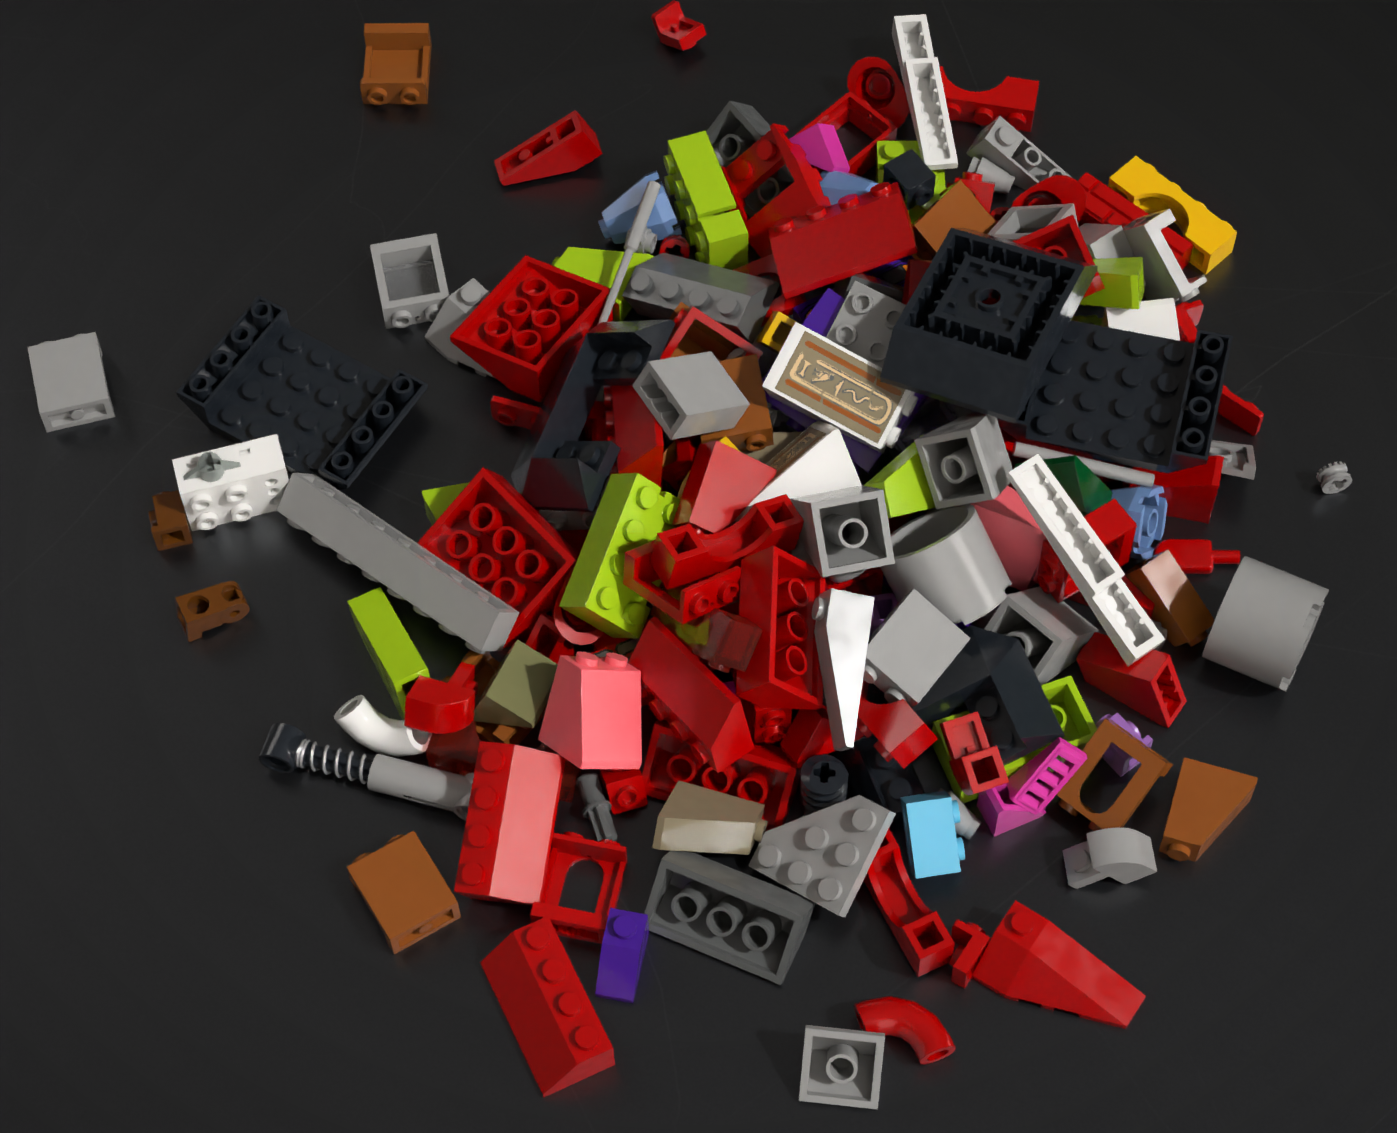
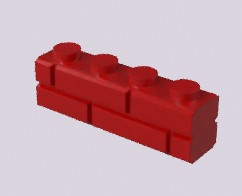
M1087 172L1078 180L1087 196L1086 208L1082 216L1077 220L1079 226L1084 223L1122 225L1124 227L1136 218L1149 215ZM1166 226L1161 232L1183 270L1191 259L1194 244Z

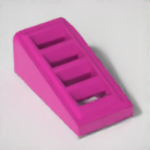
M1058 737L1008 779L1009 783H1007L1011 801L1030 813L1037 815L1050 803L1087 760L1086 753ZM1059 755L1066 759V761L1063 763L1056 759V757ZM1050 767V768L1053 769L1054 771L1051 772V771H1049L1047 768Z

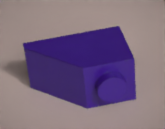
M610 908L602 940L595 997L634 1003L649 936L647 914Z

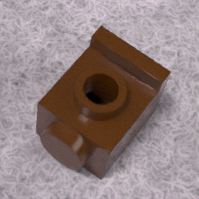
M179 490L172 492L163 491L152 496L155 510L149 511L152 535L158 551L192 544L190 525Z

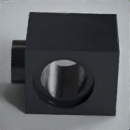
M913 149L884 164L883 182H889L890 184L898 183L907 210L917 205L922 206L934 197L936 175Z

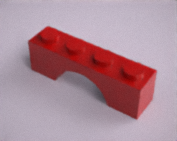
M939 66L950 121L956 120L986 126L1001 116L1017 131L1031 132L1039 81L1007 76L1001 84L993 89L981 92L967 91L954 85L945 75L943 66Z
M787 494L755 503L749 512L738 522L713 534H698L691 524L657 533L649 562L668 590L724 572L735 566L740 567L742 559L773 545L785 552L794 550L804 520Z
M863 680L856 726L867 738L874 734L878 741L873 746L887 762L894 758L904 769L937 741L938 738L904 699L889 704L869 702V683Z
M888 829L863 881L914 972L919 977L949 963L953 956L955 943L937 911L930 910L916 892L905 869L900 847L890 829Z

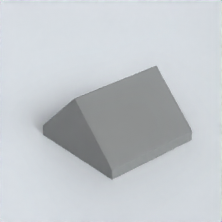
M806 1025L799 1101L878 1110L885 1033Z

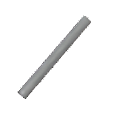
M1015 441L1012 449L1013 456L1030 459L1036 454H1039L1042 460L1073 456ZM1077 456L1097 476L1145 487H1152L1154 484L1155 474Z

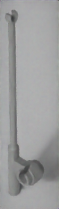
M648 181L632 226L627 232L624 245L625 252L598 324L607 322L633 253L652 254L654 252L657 234L652 233V230L647 228V222L661 187L658 182Z

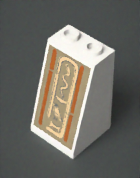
M795 322L762 385L770 397L817 421L820 420L839 428L841 433L882 454L886 447L891 449L894 447L901 433V429L897 428L903 415L910 416L918 401V397L914 396L915 392L880 382L881 367Z
M820 420L814 422L766 463V465L777 470L775 477L730 526L743 518L755 503L787 494L791 500V498L861 486L862 484L839 428Z

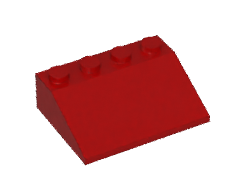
M889 182L879 183L873 186L870 192L859 196L857 194L846 195L840 198L837 204L826 208L823 205L813 207L806 211V215L792 219V217L782 218L776 221L773 227L768 228L769 240L785 299L918 253L911 219L897 182L892 184Z
M525 255L450 335V341L507 388L541 402L550 389L565 353L597 326L611 288ZM613 308L607 322H612L614 319Z
M484 467L418 541V544L520 612L506 643H509L535 623L541 613H547L554 608V602L559 595L565 578L576 565L579 553L503 476Z

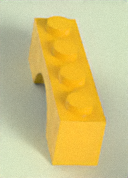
M1135 156L1109 178L1108 187L1147 213H1155L1170 208L1176 219L1174 223L1181 229L1184 238L1194 244L1189 262L1205 275L1232 253L1237 231L1228 222L1221 220L1210 212L1203 203L1194 200L1182 191L1179 185L1169 181L1157 172L1151 164L1145 163Z

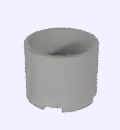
M964 504L933 510L911 520L891 533L895 564L880 566L897 602L915 589L954 624L962 621L965 626L986 615L1006 599L1007 595L1004 590L1012 585V582L973 505Z
M1244 556L1215 618L1202 657L1286 692L1324 606L1323 601L1327 597L1329 589Z

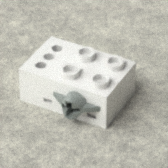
M277 434L172 459L180 496L192 532L210 530L217 525L233 521H246L253 516L276 511L289 482Z

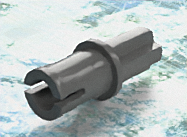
M587 773L580 776L576 780V785L579 788L584 804L582 812L583 816L589 819L595 841L602 839L617 841L618 836L610 814L612 805L605 799L599 775L597 773Z

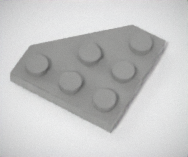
M857 795L766 831L749 863V867L836 915L846 917L896 813L863 796Z

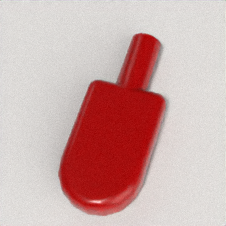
M1166 539L1157 544L1153 554L1154 556L1169 549L1184 574H1210L1213 571V564H1240V550H1212V542L1208 539Z

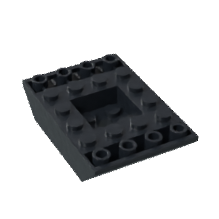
M951 228L893 328L880 375V382L1016 424L1097 272V266L971 229ZM989 298L998 300L997 303L992 305L982 303Z

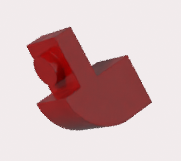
M461 662L448 683L420 675L406 696L404 726L429 733L446 734L462 730L470 725L474 720L475 698L478 692V682L474 681L475 665Z
M978 711L940 723L951 760L948 761L959 787L966 795H973L1009 783L998 747L989 746Z

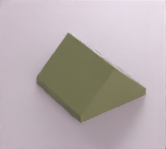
M517 639L499 663L475 705L473 721L534 728L548 703L558 664Z

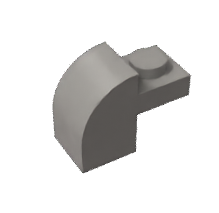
M1106 828L1086 834L1087 841L1062 850L1068 885L1076 889L1107 877H1111L1123 884H1128L1157 872L1151 837L1130 828Z

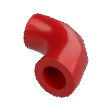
M886 996L864 1000L853 1005L861 1031L885 1033V1036L890 1035L903 1039L914 1049L920 1064H930L952 1054L956 1049L951 1036L938 1017L915 1001Z

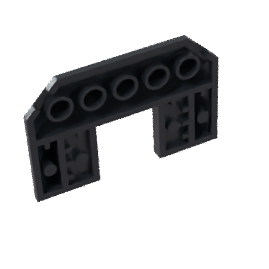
M672 320L601 322L565 353L511 473L514 488L535 510L594 511L621 448L612 441H578V438L601 386H632L648 361L661 358L675 322Z
M972 625L962 629L971 639L922 700L912 707L927 726L966 707L970 714L978 711L989 746L998 747L1004 766L1055 741L1058 737L1062 738L1065 736L1020 640ZM869 683V702L889 704L884 697V692L873 683ZM874 734L869 738L864 735L854 741V746L851 749L844 751L835 750L827 754L840 760L849 773L847 799L857 795L863 796L896 813L893 821L903 817L900 797L925 794L912 762L904 769L894 758L887 762L873 746L878 741Z

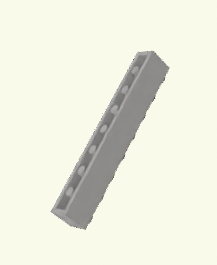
M292 473L276 511L288 518L287 523L290 526L307 531L313 535L311 539L315 543L336 551L338 559L361 568L364 577L375 582H381L388 587L387 592L398 599L407 600L413 604V610L416 613L433 618L440 623L439 628L464 639L466 641L465 646L470 650L480 654H485L486 651H502L520 612L317 475Z

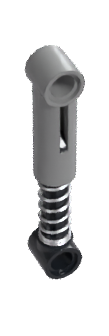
M285 723L272 724L259 755V761L265 767L276 772L291 773L298 767L305 768L309 766L313 771L323 770L326 775L332 772L338 778L348 776L350 781L359 779L362 784L367 783V787L371 791L452 811L464 820L467 818L474 773H468L463 776L382 754H377L374 760L367 759L365 754L359 757L355 756L353 751L348 754L342 752L341 748H338L337 751L329 749V745L321 747L317 746L316 741L312 743L310 740H306V735L300 729Z

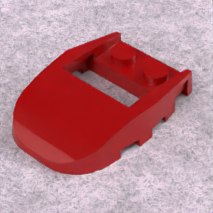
M774 123L769 126L770 131L727 167H721L736 202V208L729 211L739 209L748 231V242L761 258L773 254L768 228L773 227L776 221L785 217H792V219L806 215L807 210L816 206L823 205L825 208L831 206L829 198L824 196L820 182L823 179L818 169L812 168L805 158L807 154L799 144L791 143L785 133L789 131L785 125ZM786 164L794 182L749 219L744 209L746 206L744 198Z

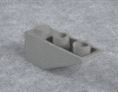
M1001 116L980 131L966 152L972 159L973 156L982 159L983 156L1010 175L1015 176L1013 184L1025 190L1054 175H1067L1071 177Z

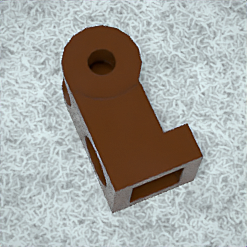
M235 581L219 583L175 597L177 618L188 642L202 638V632L221 626L223 623H233L241 620L250 610L238 583Z

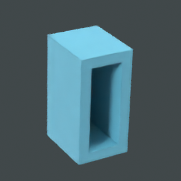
M946 791L900 797L909 869L912 875L918 879L961 872L960 860H965V849L962 838L956 837L955 823H960V810L957 800H952Z

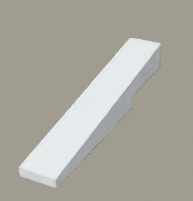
M926 14L894 16L892 37L921 159L930 170L957 168L958 159L938 57H934Z
M1036 454L1008 472V479L1126 665H1131L1159 646L1165 639L1121 579L1125 573L1039 454Z

